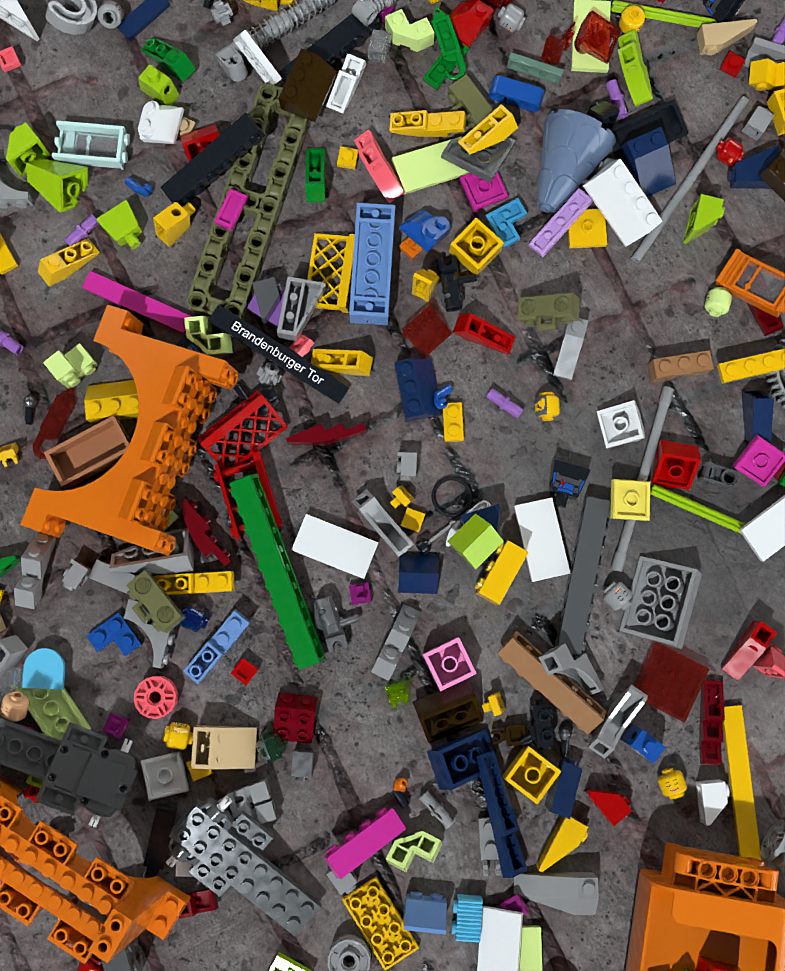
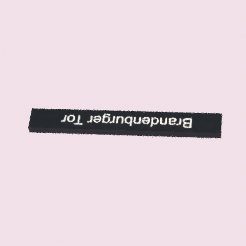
M219 304L208 319V322L335 403L340 404L349 387Z

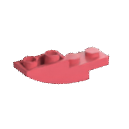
M368 129L357 137L354 142L363 163L386 200L391 203L405 192L393 168L382 153L373 133Z

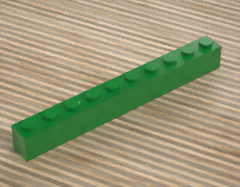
M252 474L229 483L231 487L230 492L238 505L237 511L243 519L245 533L249 535L251 549L258 559V568L265 578V587L272 597L271 603L279 616V625L285 632V641L292 651V660L297 665L298 670L318 664L326 659L259 476L258 474Z

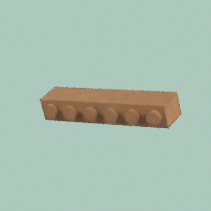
M518 631L502 645L497 653L502 661L511 665L519 676L524 677L530 682V685L535 690L540 691L549 703L554 704L560 709V712L565 717H569L579 730L584 731L588 735L604 720L606 710L573 680L560 673L547 675L539 659L543 654Z

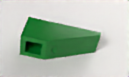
M155 37L147 40L141 48L144 54L171 76L182 82H185L196 70L184 52Z

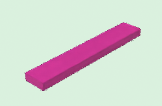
M89 272L82 285L84 290L186 335L184 318L192 316L97 273Z

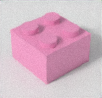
M459 637L422 654L440 691L477 674Z

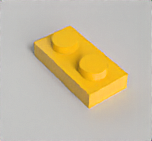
M462 402L448 403L447 407L442 409L444 442L464 441Z

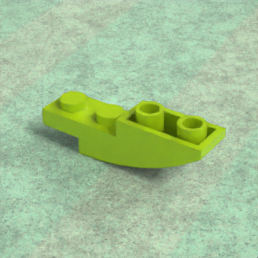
M634 29L618 37L620 47L618 54L634 105L637 107L652 100L653 95L648 70L643 62L638 33Z

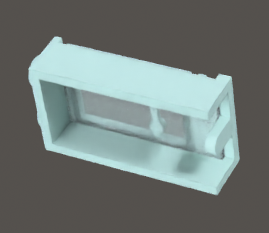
M56 121V125L60 130V137H55V145L58 148V153H52L55 161L124 170V164L128 161L126 148L130 144V135L127 134L124 126Z

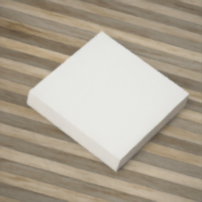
M181 751L141 760L149 801L189 791Z

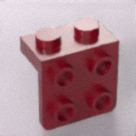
M279 692L275 704L273 738L311 743L318 697Z

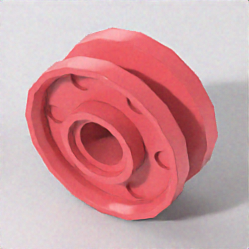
M156 675L144 679L139 683L134 693L136 709L143 716L152 719L168 715L178 703L179 693L177 686L171 679L165 676ZM155 691L161 695L159 702H155L152 699V694Z

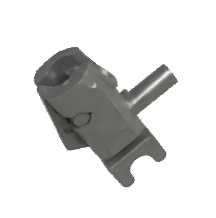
M332 596L315 600V626L323 630L329 653L334 651L333 643L335 641H340L343 648H348L343 627L359 622L358 615L343 619L339 617V608L334 603Z

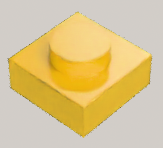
M340 146L337 167L355 170L359 150Z

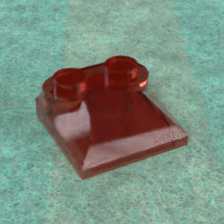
M592 10L581 23L574 41L575 49L580 54L588 53L608 64L621 30Z

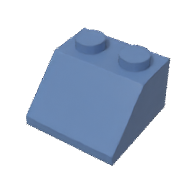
M415 891L406 894L403 916L404 930L446 935V898H443L440 894L422 896L421 892Z

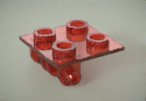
M573 22L561 40L553 35L546 38L541 57L549 65L556 66L561 59L560 54L563 50L566 52L572 43L570 40L575 34L573 29L576 22Z
M428 305L401 329L403 331L402 335L411 341L424 359L452 334L431 305Z

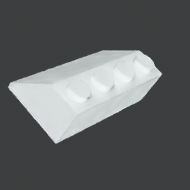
M621 159L610 162L583 185L625 247L651 232L662 222V219Z

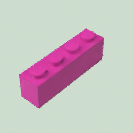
M384 807L375 814L376 818L372 821L369 819L364 821L359 826L360 830L356 833L350 832L343 837L344 842L338 846L334 844L326 850L327 854L323 858L337 879L345 877L406 830V827L393 808L386 809Z

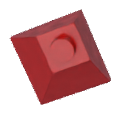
M480 0L460 2L449 14L457 40L470 48L489 26L494 9Z

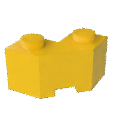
M770 59L751 61L749 85L755 87L758 91L785 89V62L775 63Z

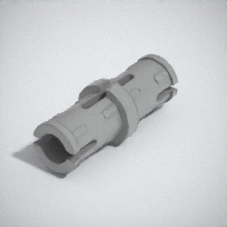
M429 790L420 796L419 799L431 811L430 814L435 816L445 829H448L455 822V819L445 810L443 803H439Z

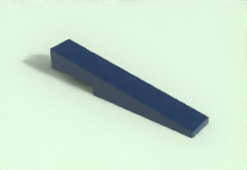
M492 750L476 757L503 878H513L527 871V866L515 832L520 830L495 751Z

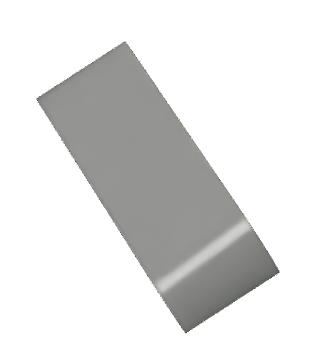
M96 559L88 578L127 593L129 588L126 585L138 575L130 572L110 571V564Z

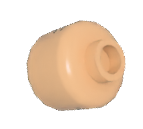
M19 691L6 694L3 697L0 708L1 716L11 722L24 719L29 707L28 697Z

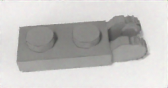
M478 817L480 859L482 860L483 876H488L489 873L487 860H494V872L496 876H501L500 862L490 817Z

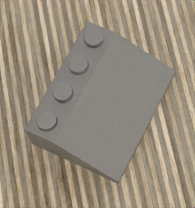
M640 556L630 590L633 593L630 599L632 604L625 609L619 631L682 649L702 573L694 568Z

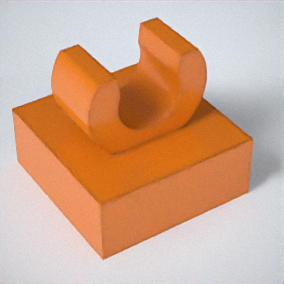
M409 236L399 245V249L411 260H414L423 250Z

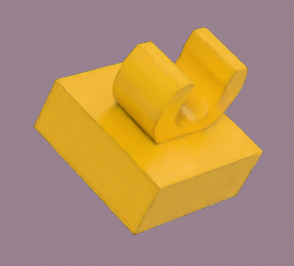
M16 442L0 447V461L2 460V464L5 467L9 464L8 458L13 459L15 464L19 461L17 456L19 448Z
M401 485L392 492L396 497L390 503L394 508L399 507L401 504L406 507L415 499Z
M500 691L491 694L488 697L489 701L482 704L484 713L492 710L494 716L501 715L506 711Z

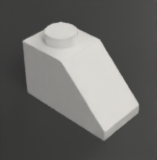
M720 779L696 781L700 822L706 826L712 824L728 803L729 788Z

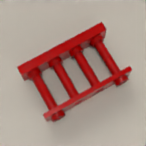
M260 451L252 453L253 459H250V462L224 470L221 469L219 464L214 465L213 475L215 481L220 483L232 526H229L230 533L238 541L242 540L241 533L245 532L244 524L238 525L235 516V514H238L237 506H232L230 488H227L224 479L227 476L253 469V471L257 470L277 528L283 527Z

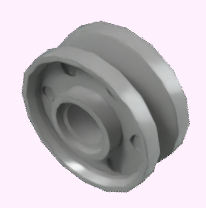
M783 820L777 821L768 830L760 851L763 858L768 861L772 860L773 864L779 868L785 867V821Z
M345 934L338 937L332 943L328 954L329 971H368L370 968L371 951L363 938L355 934ZM347 955H351L354 957L355 960L353 962H347L345 961L344 957Z

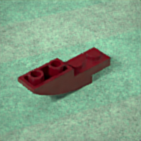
M182 499L184 520L199 550L206 558H210L214 554L225 567L230 566L233 563L230 559L232 557L231 553L225 547L221 549L217 545L219 540L212 533L208 535L213 529L210 525L212 521L205 514L201 516L197 511L199 507L193 500Z

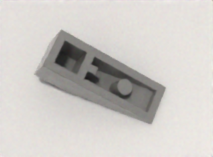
M579 318V321L565 324L553 376L572 380L588 320Z
M17 635L0 639V680L19 663L28 650Z

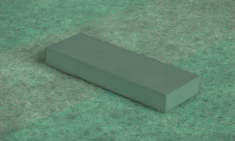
M512 52L507 64L509 69L555 84L560 83L564 69Z

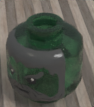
M271 731L260 735L261 740L256 743L260 759L271 763L282 758L285 747L280 735H272Z

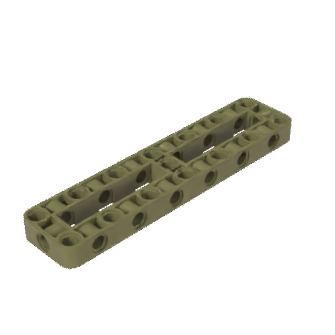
M263 84L259 88L250 116L265 136L258 145L252 146L243 158H239L233 163L215 215L216 218L231 188L248 196L241 214L256 218L244 247L245 253L242 262L239 263L232 282L233 288L230 297L223 301L213 298V294L238 220L233 231L216 225L213 221L187 297V304L196 315L210 317L219 304L230 312L238 311L239 314L237 316L242 320L245 319L246 308L254 292L252 282L258 280L311 122L280 108L279 96L283 89L282 87ZM276 112L289 116L290 119L288 125H285L279 143L280 149L277 158H274L268 176L266 191L263 194L249 191ZM291 139L296 140L294 143H289L288 141ZM245 162H248V163H249L248 166H245V167H242V166H241V165H242L243 163H245ZM279 173L285 174L283 177H277ZM249 202H255L254 206H247ZM267 207L274 208L271 212L265 211ZM220 231H226L223 236H218ZM257 241L262 242L258 247L253 246ZM207 266H214L211 271H206ZM244 276H250L249 281H241ZM202 300V304L194 306L195 301Z

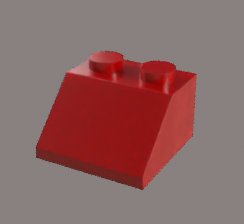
M216 124L180 136L189 162L219 136Z
M660 440L655 454L652 484L690 490L701 461L699 446Z

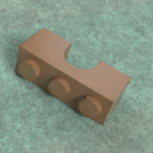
M710 350L653 359L648 364L651 383L667 381L682 375H688V377L705 375L714 369Z

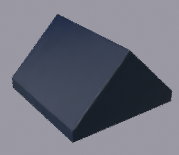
M400 555L398 593L437 594L439 577L438 555Z

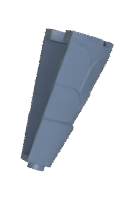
M559 109L558 113L554 111L548 113L543 125L540 171L538 172L537 206L541 211L555 213L613 149L616 138L610 129L605 130L602 128L600 121L586 114L567 109Z

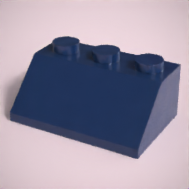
M413 358L394 362L405 422L443 415L442 409H438L434 405V393L438 389L432 360Z

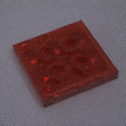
M654 642L635 681L634 687L648 695L646 704L685 723L710 669L658 642Z

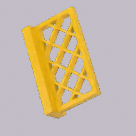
M314 234L307 280L312 281L317 274H320L324 279L322 283H327L332 289L322 296L316 308L340 310L342 313H349L355 234H349V236ZM319 239L327 240L329 245L320 250L318 248ZM339 241H346V247L339 252L334 245ZM333 247L337 254L328 260L324 253ZM320 256H323L327 262L320 268H317L315 261ZM340 257L343 260V265L336 270L331 263ZM330 265L334 272L325 278L321 271ZM338 275L340 284L333 288L329 281ZM335 293L338 297L337 305L328 304L326 299Z

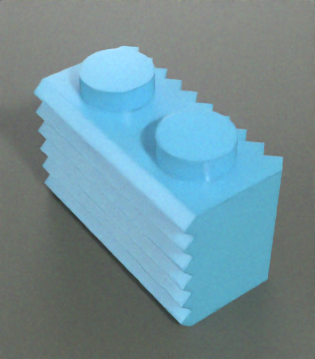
M457 894V900H453L452 912L456 913V920L451 923V934H455V941L480 943L483 899L480 895Z

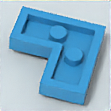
M519 198L485 215V219L493 233L504 242L503 249L520 241V237L512 224L526 217L527 212Z

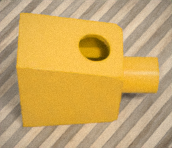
M174 202L153 217L156 235L168 247L173 245L190 228V216L196 211L193 205L188 202L181 207L177 202Z

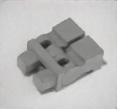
M267 778L233 790L226 795L228 799L231 798L232 803L226 809H231L232 816L235 818L242 810L260 824L275 820L278 817L273 798L270 799L272 793ZM225 797L219 799L218 802L220 803Z

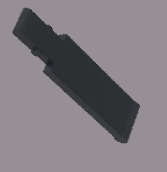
M157 804L143 865L147 867L144 878L159 876V871L165 867L171 840L169 835L174 827L177 807Z

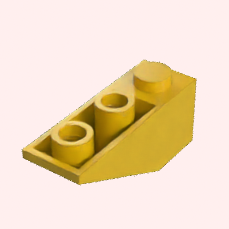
M87 238L40 259L38 273L48 286H52L68 278L100 252L90 239Z

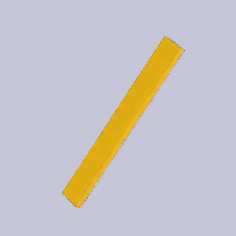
M742 705L724 706L725 721H723V733L738 854L740 857H751L761 860Z

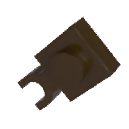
M524 723L504 725L505 732L491 730V734H499L500 736L497 741H492L493 745L500 744L502 741H506L507 746L522 745L520 739L526 736Z

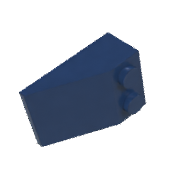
M661 127L634 138L620 147L631 175L646 197L676 184L669 145Z
M487 729L443 743L427 751L439 790H453L480 777L476 756L493 750Z

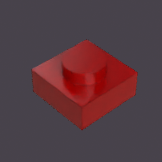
M729 51L719 70L736 78L746 59Z
M242 658L230 674L247 686L259 669L247 659Z

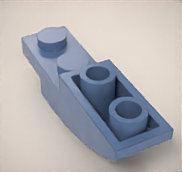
M237 609L234 610L183 672L199 684L234 645L251 622Z

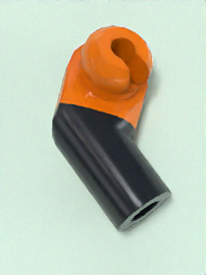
M398 778L394 782L392 795L403 809L410 804L404 795L408 782L405 778Z

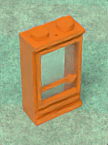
M736 249L716 279V287L726 288L731 295L777 318L780 313L784 314L785 273Z

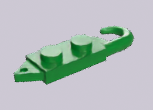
M436 6L431 24L441 54L445 61L457 62L459 68L457 75H450L448 71H445V75L449 80L457 81L465 75L466 65L449 14L446 15Z

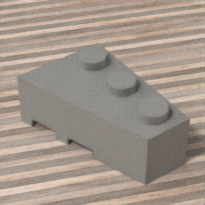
M287 277L277 329L278 338L298 341L326 291V283Z

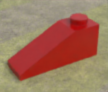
M471 313L458 315L452 332L468 341L507 355L510 354L515 340V336Z

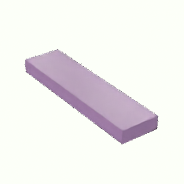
M578 188L528 244L529 247L543 258L593 202L592 198Z

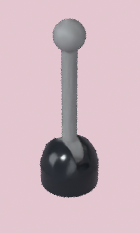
M451 520L448 526L430 539H419L415 542L417 549L423 555L427 554L431 550V543L449 530L456 521Z

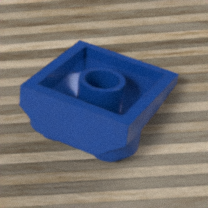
M420 209L399 227L401 231L426 252L435 247L451 231L449 229L450 223L445 217H434L423 209Z

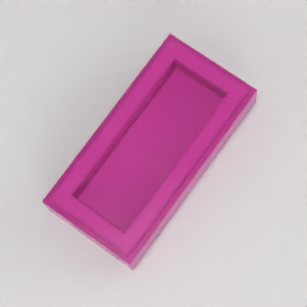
M230 188L214 223L233 231L248 200V196Z

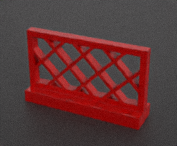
M257 390L197 439L224 470L227 469L224 464L225 456L235 457L234 464L230 467L243 464L252 457V453L258 452L287 429L288 426L261 392ZM263 404L268 407L267 416L257 415L258 408ZM253 418L252 428H242L243 420ZM256 420H267L266 429H255ZM270 420H278L281 423L278 429L269 430ZM231 430L238 431L237 440H227V433ZM241 431L252 432L251 441H240ZM255 432L265 433L264 440L254 442ZM216 442L223 443L222 452H213L210 447ZM226 443L237 444L236 453H225ZM240 444L250 445L249 452L239 454Z

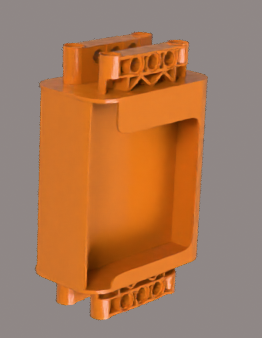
M665 843L662 871L640 869L626 971H684L686 968L690 971H695L699 955L736 965L740 971H785V898L776 894L779 870L765 867V861L756 858H745L685 847L674 843Z

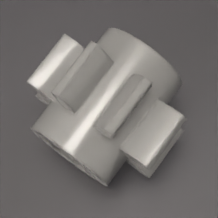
M219 0L213 3L214 9L210 11L216 24L221 22L225 26L231 23L229 18L233 16L228 2L223 4Z
M266 363L262 367L260 366L257 371V375L260 376V383L265 386H275L277 382L279 383L282 374L279 373V367L274 363Z

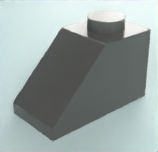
M275 277L252 282L263 324L269 321L281 301L279 294H283L280 282L276 283Z

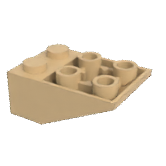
M195 726L193 730L191 769H255L257 727Z

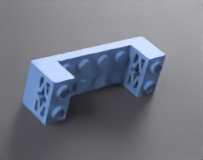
M357 203L349 311L350 323L388 325L395 205Z

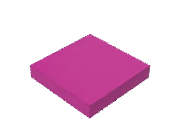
M498 172L491 183L472 173L459 177L473 212L508 199L507 191Z
M756 434L732 466L765 488L785 462V453Z

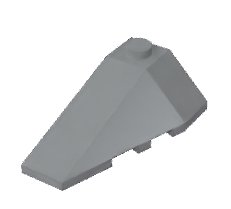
M188 528L166 532V534L176 537L175 548L170 552L169 556L134 545L111 555L110 571L141 573L146 570L153 574L171 575L193 572L195 556L192 537Z
M594 872L521 873L513 877L514 895L519 893L522 898L573 915L596 914L599 892L598 877Z

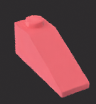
M774 645L768 646L752 666L767 677L785 679V656L782 655L783 651Z

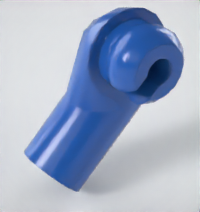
M132 177L125 179V184L132 191L144 197L150 196V193L153 192V188L148 183L142 187Z
M449 384L434 393V405L438 409H444L448 405V403H445L447 401L445 396L453 391Z

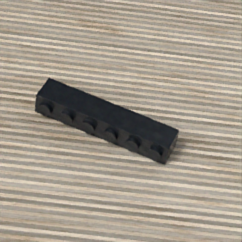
M350 14L306 50L319 55L334 68L338 61L342 58L345 59L347 54H350L353 49L362 46L367 38L374 36L379 31V18L376 16L370 25L365 26L358 18ZM296 58L280 70L281 80L286 83Z
M245 112L160 188L172 204L177 202L183 207L188 202L190 203L191 199L196 195L203 193L205 187L215 182L222 172L229 170L237 159L243 158L252 146L258 145L265 134L254 119Z

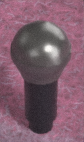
M27 395L23 399L26 425H31L33 421V408L37 403L36 398L32 395Z
M564 726L559 729L558 734L561 739V757L567 758L572 730Z

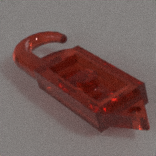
M72 387L62 394L56 395L40 426V431L32 446L35 456L40 459H47L45 454L40 452V446L44 439L53 441L60 437L76 405L74 402V389Z

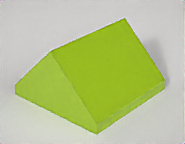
M475 513L447 542L476 570L504 541L491 524Z

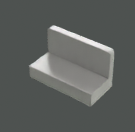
M755 37L749 46L744 66L750 68L751 61L762 59L783 63L785 61V46Z

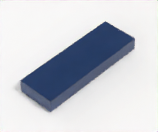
M145 0L122 20L117 29L131 41L170 7V3L167 0Z

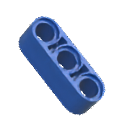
M495 76L488 96L490 99L500 103L537 112L540 110L545 91L534 85L503 76Z

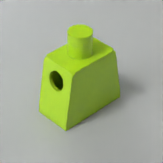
M148 65L138 78L141 91L161 105L172 106L180 96L172 80L152 65Z
M124 200L96 219L105 232L119 246H123L128 243L131 249L140 246L141 242L137 236L142 233V230L127 200Z

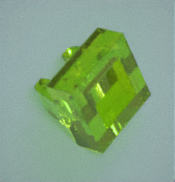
M404 682L385 688L389 704L394 709L397 708L396 703L402 701L404 705H408L409 697Z

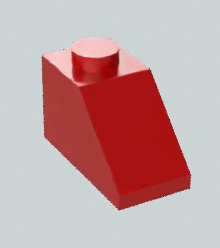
M589 788L585 790L589 798L613 826L632 812L629 807L631 803L624 794L620 796L614 791Z

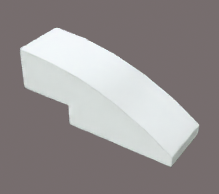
M347 54L342 70H339L326 107L344 114L367 63L365 60Z

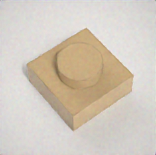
M182 117L178 137L195 131L197 127L196 122Z

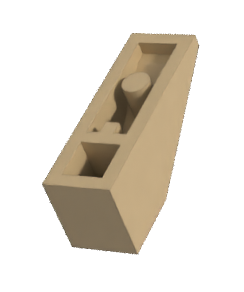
M757 19L703 24L697 33L700 55L719 53L751 33L757 23Z

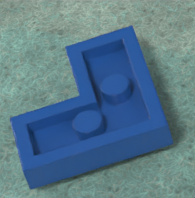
M120 612L86 635L97 652L114 641L123 655L127 656L142 645V642Z

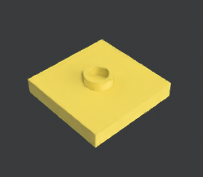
M612 479L610 519L650 521V482Z

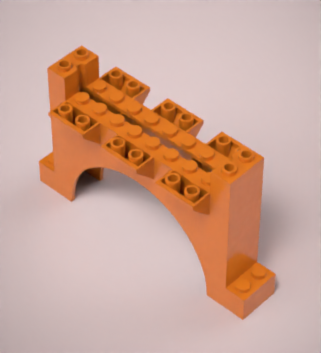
M107 305L93 341L108 347L110 353L118 355L127 365L134 378L138 393L139 410L133 437L118 462L95 481L85 486L65 491L34 488L20 525L60 538L65 530V523L68 520L169 556L170 552L175 548L176 539L174 536L163 533V530L169 524V513L176 505V496L170 494V490L175 485V477L178 476L184 479L185 474L189 471L190 460L197 449V442L190 437L196 430V422L204 425L210 416L212 402L217 397V388L213 385L232 390L233 385L238 381V372L225 360L141 335L143 323L127 310Z
M0 774V880L3 881L0 885V908L26 926H29L42 909H46L59 918L47 940L84 964L92 954L109 963L145 929L162 940L170 934L191 898L189 895L158 875L151 878L132 877L125 875L98 856L92 863L77 855L76 852L79 844L42 820L37 826L30 821L24 814L23 808L17 802V795L22 793L23 789ZM9 854H14L23 860L26 865H31L40 871L44 877H49L60 884L63 889L75 894V896L71 898L45 884L25 870Z

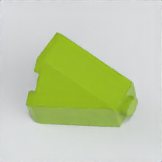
M41 158L26 162L27 181L58 212L62 213L76 207L79 202L76 199L80 192H84L88 186V167Z

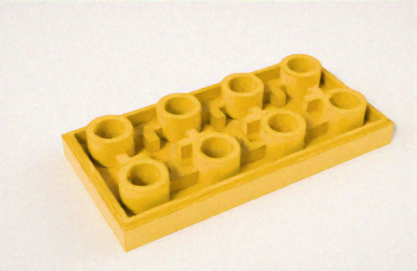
M374 876L342 897V901L385 971L419 949V945L411 932L404 930L403 919L377 876Z

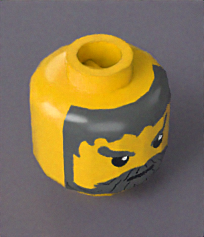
M553 392L540 393L534 400L535 415L542 418V421H553L554 417L560 414V401Z

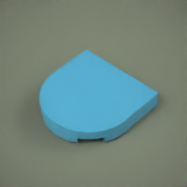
M50 648L33 651L24 663L22 688L64 689L65 661L60 654Z

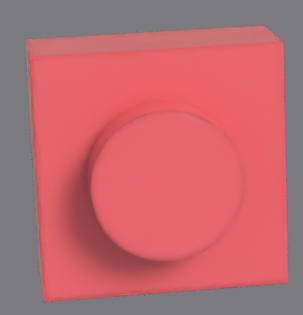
M12 46L0 51V65L4 73L22 66Z
M301 334L298 341H294L289 349L303 358L310 351L314 342Z

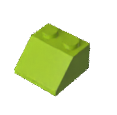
M26 122L17 126L10 133L6 160L20 177L27 173L26 162L40 158L47 159L51 156Z
M703 194L699 196L690 209L683 240L684 244L708 232L713 225L717 224L718 219L722 218L725 207H722L724 199Z

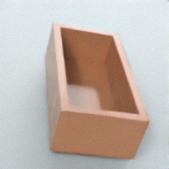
M113 415L47 450L44 454L61 487L70 489L115 465L126 451L131 440L121 421Z

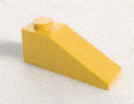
M501 104L458 143L470 155L504 141L518 129L513 114Z
M421 269L415 272L413 275L412 294L429 302L439 283L437 273L429 269Z
M313 349L311 364L321 370L358 376H370L373 357L365 352L355 350Z
M561 816L536 864L537 869L540 872L545 871L577 848L581 841L584 842L589 833L587 831L588 826L572 816L570 819Z

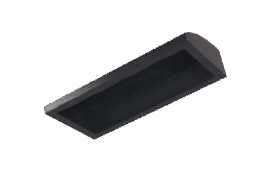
M675 99L610 129L616 138V143L612 150L618 159H621L626 164L620 147L626 142L659 127L662 128L668 143L689 134Z

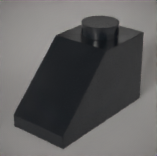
M607 101L600 104L597 102L589 107L587 115L600 121L602 128L606 130L613 128L620 110Z

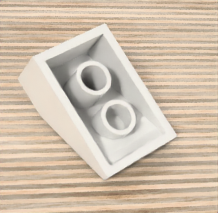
M0 0V18L38 42L39 37L18 1Z

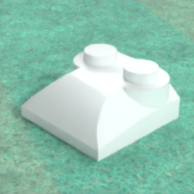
M156 101L146 103L138 125L140 139L143 142L176 144L184 109L182 107L159 105Z
M634 400L597 411L606 448L637 442L645 438L640 412Z

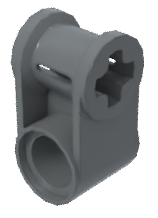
M705 461L702 463L701 477H698V482L723 489L734 486L739 480L738 473L735 470ZM724 475L731 477L730 484L724 481Z

